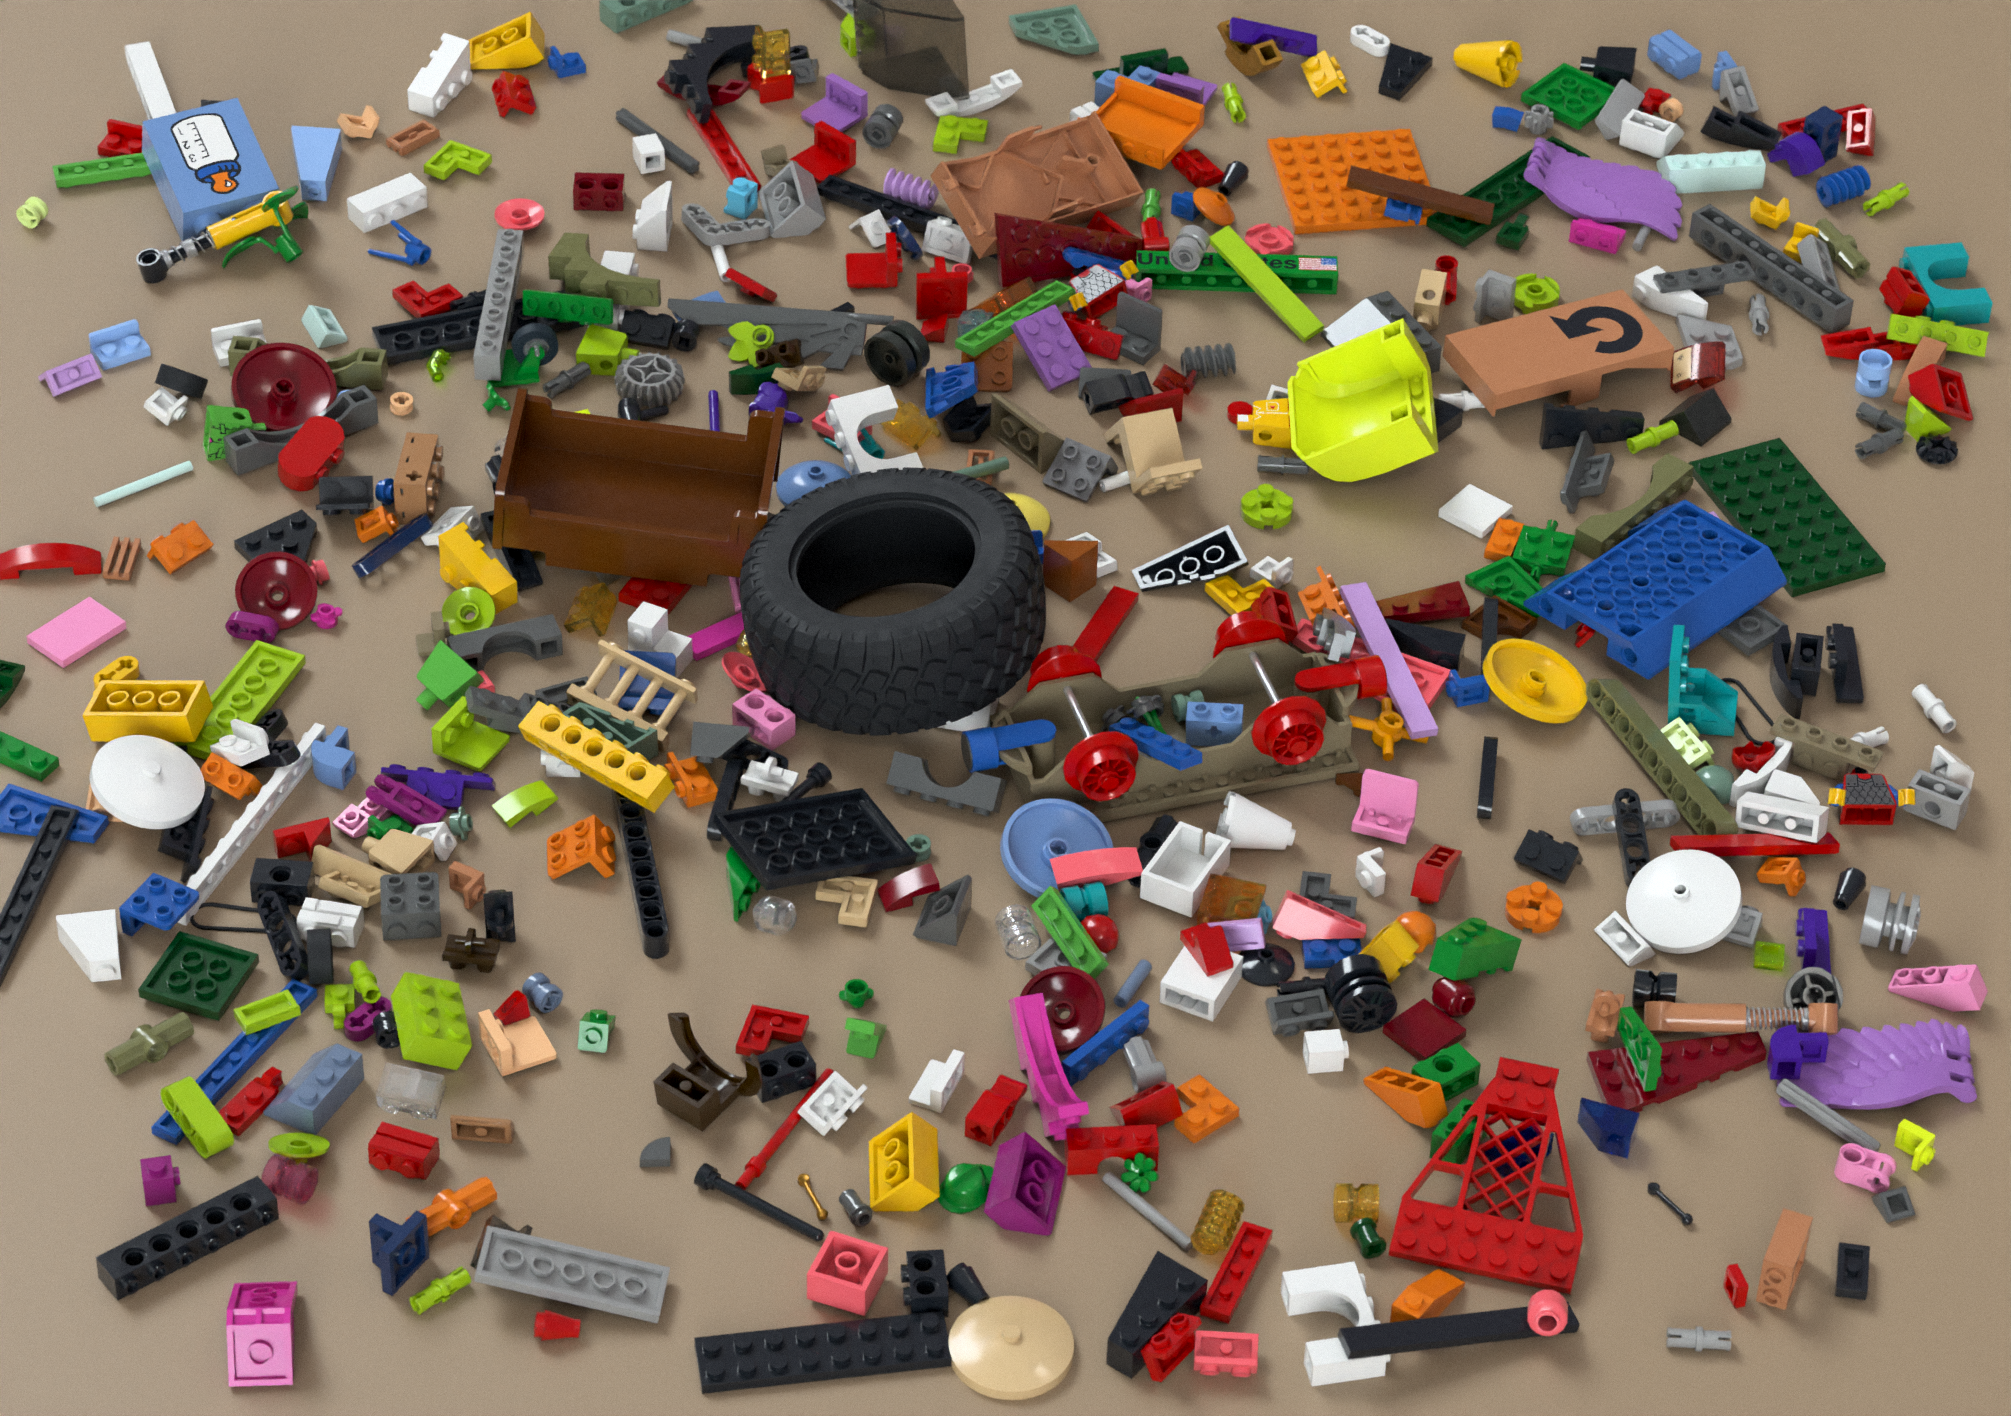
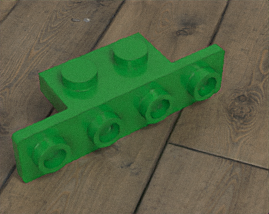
M526 289L523 290V314L554 318L558 322L579 321L581 325H593L595 323L610 325L613 324V299Z

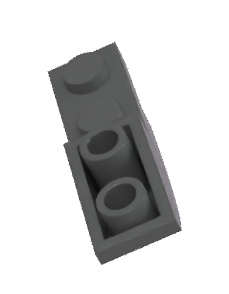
M1323 607L1322 614H1316L1312 628L1313 635L1316 636V644L1324 646L1329 660L1339 662L1340 657L1349 659L1356 630L1345 618Z
M469 686L465 692L469 712L486 717L488 727L515 733H521L518 725L538 701L547 706L553 704L562 712L572 707L566 703H558L545 699L542 696H535L525 692L520 700Z

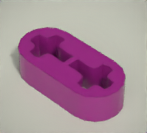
M243 611L233 612L225 625L226 631L233 637L249 641L258 640L265 643H271L279 631V625L273 618Z
M380 997L375 1003H363L344 1019L345 1036L355 1042L368 1039L375 1033L372 1026L373 1019L382 1012L392 1011L391 1002L385 997Z

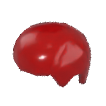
M1749 741L1744 747L1738 746L1732 749V763L1742 773L1747 769L1757 774L1774 756L1776 751L1775 745L1765 741L1761 747H1757L1753 741Z
M1095 914L1087 916L1081 921V924L1101 952L1107 954L1112 949L1117 948L1119 931L1111 918Z

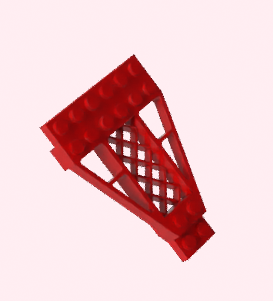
M1504 1057L1499 1058L1495 1077L1402 1196L1389 1247V1256L1571 1295L1583 1244V1230L1555 1098L1559 1069ZM1477 1116L1478 1120L1467 1163L1460 1165L1442 1161ZM1510 1119L1521 1121V1123L1514 1126ZM1502 1120L1508 1130L1496 1136L1490 1126ZM1532 1126L1538 1136L1526 1142L1519 1132ZM1484 1130L1490 1140L1480 1145ZM1552 1132H1555L1565 1186L1541 1181ZM1514 1136L1520 1146L1508 1152L1501 1142ZM1541 1143L1537 1158L1531 1148ZM1496 1146L1502 1156L1489 1162L1483 1152ZM1525 1152L1532 1163L1520 1169L1513 1158ZM1478 1156V1158L1481 1160L1484 1166L1474 1171L1476 1158ZM1507 1162L1514 1173L1502 1179L1495 1168ZM1434 1170L1459 1175L1463 1178L1458 1203L1454 1207L1413 1199V1197ZM1535 1170L1531 1184L1525 1175ZM1489 1172L1496 1183L1483 1189L1477 1178ZM1520 1179L1526 1189L1513 1195L1507 1185ZM1470 1183H1472L1478 1193L1467 1198ZM1501 1189L1508 1199L1495 1205L1488 1195ZM1539 1193L1568 1198L1575 1232L1531 1223L1536 1197ZM1528 1197L1526 1210H1524L1519 1201ZM1483 1199L1490 1208L1484 1213L1474 1212L1470 1205ZM1513 1205L1520 1215L1513 1220L1506 1219L1501 1214V1211Z

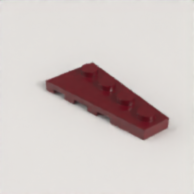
M1459 581L1376 601L1385 620L1387 618L1413 623L1470 616V606Z

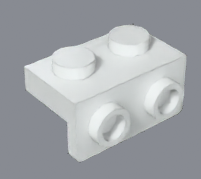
M834 1071L797 1113L824 1136L831 1128L837 1131L848 1119L844 1115L848 1109L854 1113L865 1101L861 1095L868 1087L863 1084L856 1090L840 1074Z

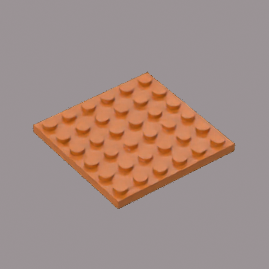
M1410 129L1374 130L1372 132H1349L1345 134L1316 136L1303 135L1300 137L1267 139V149L1294 234L1417 225L1415 221L1410 219L1406 222L1384 216L1386 197L1346 186L1351 165L1430 186ZM1423 208L1418 225H1426L1427 218L1437 211Z

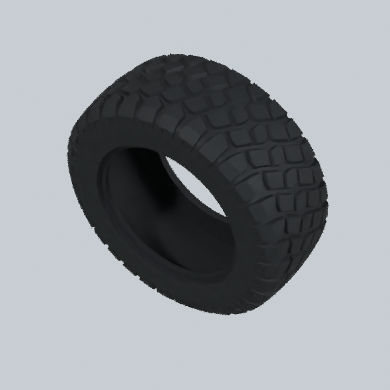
M903 467V470H899V468L880 469L874 473L868 471L851 475V478L848 479L844 477L825 484L823 488L818 487L802 495V499L798 498L781 509L780 513L774 515L763 526V529L756 534L750 543V548L745 553L740 573L742 620L748 646L758 674L773 699H776L783 707L790 709L795 713L796 717L810 724H817L821 728L832 731L842 730L843 733L866 735V733H869L870 736L892 735V733L896 732L898 735L913 733L923 728L929 730L946 725L948 721L955 722L972 715L973 711L977 712L995 702L996 698L1003 696L1013 688L1016 682L1021 680L1031 668V664L1038 656L1044 640L1046 628L1045 584L1043 573L1041 572L1040 557L1029 524L1018 506L1014 505V502L1003 492L997 491V488L984 481L976 480V478L961 473L928 468L927 470L926 468ZM926 583L954 588L945 596L928 605L894 615L859 617L833 612L857 596L893 585Z

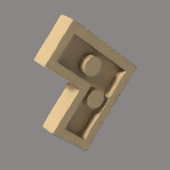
M846 876L819 881L816 889V900L842 903L838 914V924L867 928L878 890V880Z

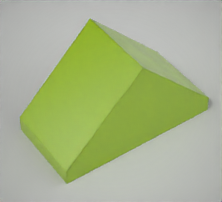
M1913 396L1908 400L1905 417L1906 431L1917 442H1919L1920 437H1927L1929 433L1937 436L1939 433L1943 435L1950 432L1952 428L1934 411Z

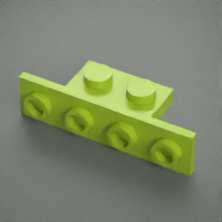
M1890 314L1886 339L1918 345L1922 337L1926 336L1947 343L1946 351L1985 357L1989 332L1955 326V322L1940 320V323L1933 322L1930 317L1926 316L1912 318Z

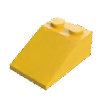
M531 12L468 40L471 69L525 68L530 65H536L544 59L545 33Z

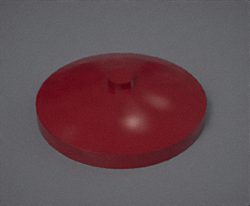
M270 343L253 349L239 361L232 376L231 397L235 408H244L249 411L252 423H265L266 432L283 431L305 423L309 418L319 415L336 399V380L329 365L312 350L292 343Z

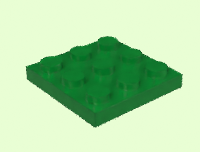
M1563 63L1522 92L1521 102L1531 107L1537 104L1545 105L1549 108V112H1553V118L1579 130L1599 115L1615 87Z

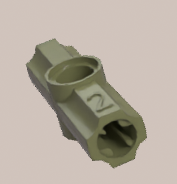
M1826 218L1818 220L1812 226L1819 229L1818 238L1827 244L1832 262L1838 261L1855 279L1863 277L1869 271L1870 262L1857 250V244L1853 236H1844Z
M184 1012L178 1013L154 1027L148 1024L141 1025L133 1031L130 1040L104 1053L105 1062L115 1076L146 1060L150 1063H156L165 1057L169 1047L193 1035L194 1027Z

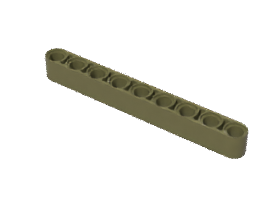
M1591 679L1586 686V696L1590 703L1666 796L1676 803L1680 813L1698 835L1738 834V825L1733 817L1623 684L1617 679Z

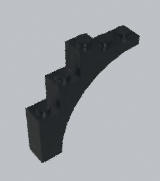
M760 25L707 27L701 43L688 44L683 59L669 61L668 69L664 73L665 83L669 85L673 94H682V97L686 99L690 107L691 113L694 114L699 124L708 123L713 104L707 89L709 80L720 70L732 64L764 55L767 37Z

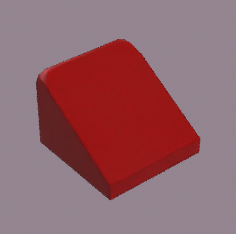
M948 313L923 321L921 333L927 341L945 342L948 330Z

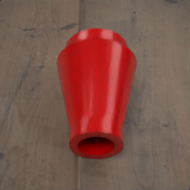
M549 1310L536 1312L534 1337H540L541 1341L579 1337L580 1319H573Z

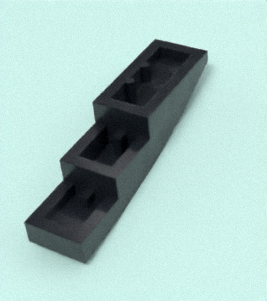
M494 510L481 513L480 516L491 545L493 540ZM502 546V549H494L500 563L517 581V591L543 585L542 577L530 550Z

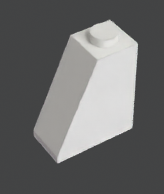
M115 909L56 915L59 941L91 982L121 979Z

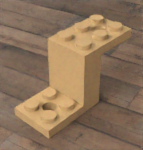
M1173 408L1122 417L1104 433L1106 444L1114 442L1115 446L1122 445L1133 494L1141 492L1142 496L1157 493L1158 489L1165 487L1167 491L1180 489L1183 484L1189 483V479L1195 478V474L1202 469L1200 458L1184 460Z

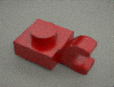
M1649 87L1644 93L1645 97L1639 107L1644 108L1642 112L1653 115L1654 112L1659 113L1660 105L1670 99L1671 94L1663 92L1661 89Z

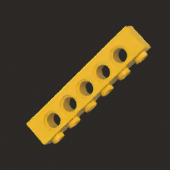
M538 701L518 725L526 741L653 813L656 812L674 789V785L669 777L671 774L665 767L659 764L656 766L650 764L642 754L638 752L633 754L627 751V748L617 740L609 741L599 730L586 728L579 719L574 716L569 718L563 715L562 711L553 704L547 706Z

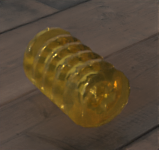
M1221 1189L1213 1190L1209 1193L1206 1204L1191 1234L1190 1241L1197 1251L1204 1255H1214L1218 1251H1224L1229 1247L1230 1240L1237 1229V1223L1240 1221L1241 1214L1245 1210L1243 1201L1237 1195Z

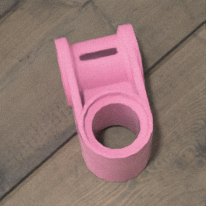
M1848 1143L1840 1148L1834 1174L1844 1183L1853 1184L1878 1194L1889 1189V1177L1894 1174L1897 1164L1887 1154L1863 1148L1858 1144ZM1882 1162H1884V1166L1881 1169L1880 1165ZM1879 1178L1878 1184H1875L1876 1179Z

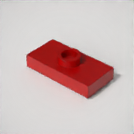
M728 268L724 275L742 285L740 290L751 297H754L756 293L774 303L778 296L776 292L733 268Z

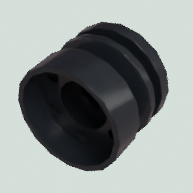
M1360 954L1341 959L1325 975L1324 985L1339 1023L1345 1030L1354 1033L1370 1032L1381 1028L1396 1013L1398 1003L1381 962L1374 956Z

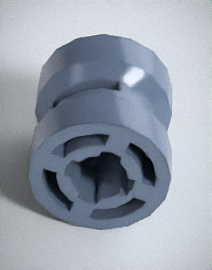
M540 972L531 975L522 987V993L526 998L534 1002L535 1006L543 1013H549L556 1009L563 998L562 990L555 984H551L549 978Z

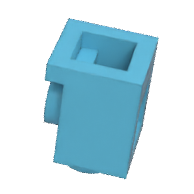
M742 177L735 178L733 185H730L726 192L728 205L724 207V213L745 220L758 207L757 183Z

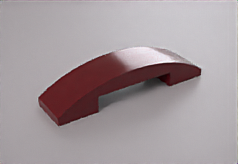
M664 75L657 81L659 88L686 101L682 94L672 93L669 85L665 83ZM730 79L724 86L707 84L708 94L713 103L712 106L734 102L751 87V82Z

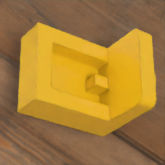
M1755 196L1750 202L1751 218L1759 224L1767 225L1776 230L1790 216L1789 199L1783 197L1779 204L1774 206Z

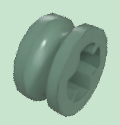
M915 834L907 838L906 842L917 854L915 862H923L929 859L931 856V841L927 836Z

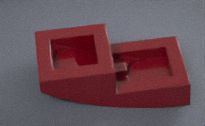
M929 863L891 879L878 888L877 893L885 913L913 906V897L939 891L940 886L932 864Z

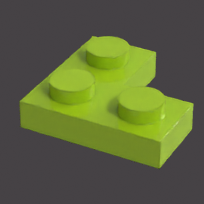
M940 115L933 142V151L957 154L960 140L985 142L988 120Z
M450 140L423 165L424 173L442 180H446L457 168L480 175L492 163V154Z

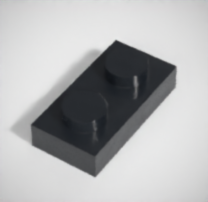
M1839 1242L1835 1296L1866 1300L1870 1246Z

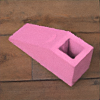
M1977 964L1897 969L1888 987L1889 992L1952 1012L1980 1010L1988 992Z

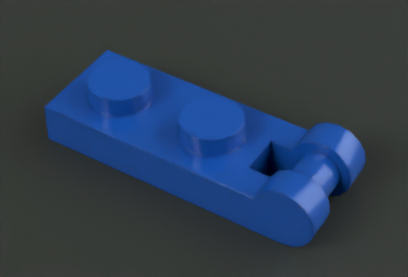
M1067 247L1062 253L1064 260L1074 268H1081L1085 265L1089 269L1093 265L1099 264L1106 269L1120 270V266L1127 262L1075 247Z

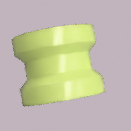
M33 196L25 202V205H22L17 210L16 215L22 225L27 228H35L40 223V220H43L48 215V207L43 200Z

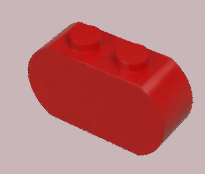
M314 416L304 423L278 455V477L286 487L295 491H309L314 489L319 483V477H328L330 468L334 464L338 465L345 455L343 450L344 431L341 425L334 419L326 416Z

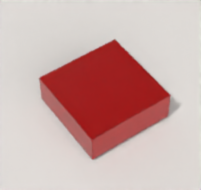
M1738 1263L1727 1265L1723 1287L1735 1309L1745 1307L1749 1285Z

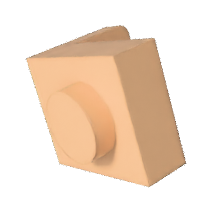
M367 105L362 117L340 113L337 122L345 135L352 138L358 136L371 139L379 125V116L372 106Z

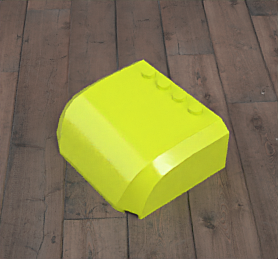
M1403 318L1297 363L1299 369L1296 375L1291 376L1287 383L1291 447L1298 457L1320 475L1333 481L1354 482L1395 470L1439 452L1431 369L1424 351Z

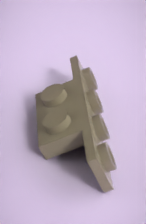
M1784 714L1779 715L1769 733L1795 743L1792 764L1842 783L1844 775L1849 771L1850 764L1874 772L1884 754L1881 750Z

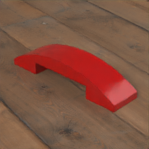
M39 543L21 546L0 554V580L19 579L20 570L73 567L74 575L101 574L102 555L100 551L67 543Z

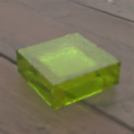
M1756 941L1753 968L1782 972L1785 944Z

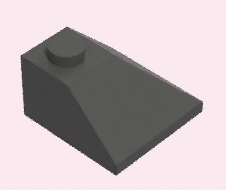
M693 722L690 755L697 756V762L713 763L714 758L721 759L754 735L755 728Z

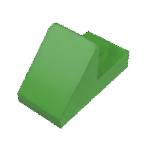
M847 1017L845 1029L850 1030L846 1052L866 1058H874L886 1032L887 1025Z

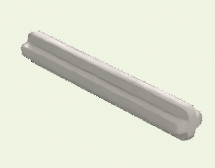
M1783 1079L1779 1083L1776 1092L1784 1099L1847 1142L1878 1152L1881 1144L1875 1138L1790 1080Z

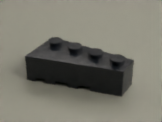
M1157 1251L1108 1337L1106 1364L1132 1379L1146 1365L1141 1349L1177 1313L1195 1316L1200 1311V1306L1207 1294L1208 1280Z

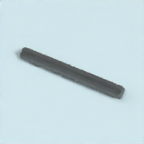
M627 109L617 110L616 120L636 135L644 136L656 133L665 150V155L686 171L693 174L700 169L698 160Z

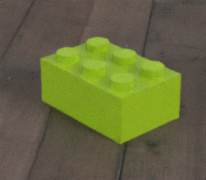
M405 972L391 995L403 1059L458 1070L472 1047L459 983Z

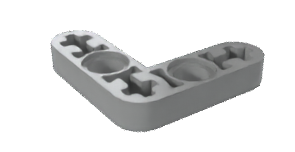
M686 204L682 206V222L702 243L708 246H723L762 240L770 235V222L765 219L754 218L719 224L701 205Z

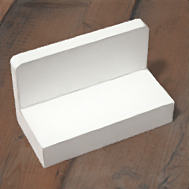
M953 1049L946 1063L930 1060L909 1096V1103L941 1113L964 1074L965 1053Z

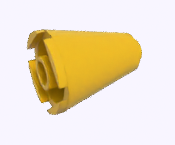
M1513 40L1460 44L1453 54V60L1457 67L1500 87L1507 88L1511 87L1519 77L1520 70H1517L1518 62L1522 63L1523 58L1520 44Z

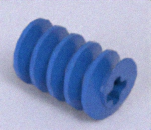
M1856 165L1852 168L1844 169V171L1841 170L1828 176L1820 177L1816 183L1817 196L1820 203L1827 208L1832 204H1839L1840 201L1845 202L1848 199H1854L1856 196H1863L1865 190L1870 189L1871 180L1866 169L1863 166Z

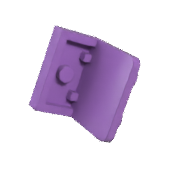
M831 73L826 76V97L803 110L801 118L812 125L822 120L843 132L868 116V92Z

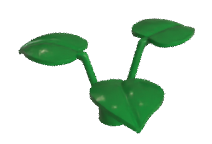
M297 185L274 195L262 206L264 213L273 208L284 232L275 240L277 245L274 246L261 236L256 237L253 235L237 243L228 251L222 263L223 268L226 267L232 257L256 243H263L275 255L280 252L287 263L294 261L304 253L291 235L287 224L285 225L278 211L280 204L297 193L299 189ZM305 201L291 208L293 213L291 221L308 218V205ZM272 225V227H273L274 229L280 227V226H274V225Z

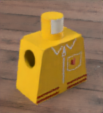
M1288 398L1253 402L1252 415H1237V430H1252V439L1255 445L1292 449Z

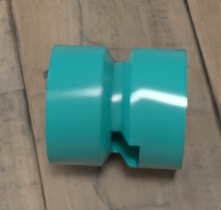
M1101 881L1084 884L1082 889L1077 885L1060 888V894L1080 922L1090 915L1100 914L1108 916V899Z

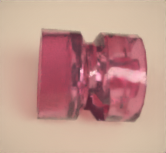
M276 1153L268 1160L261 1180L274 1195L282 1196L284 1194L287 1200L304 1205L309 1201L316 1189L319 1173L318 1169L303 1162L296 1165L293 1158Z

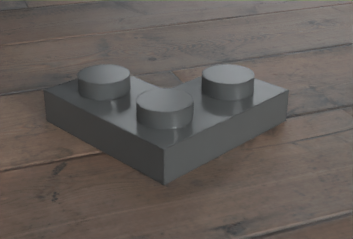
M1302 872L1300 896L1355 920L1357 897L1329 894L1331 874Z

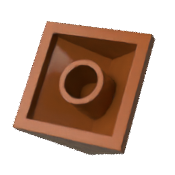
M1044 540L1043 577L1045 587L1068 602H1072L1096 586L1098 541Z

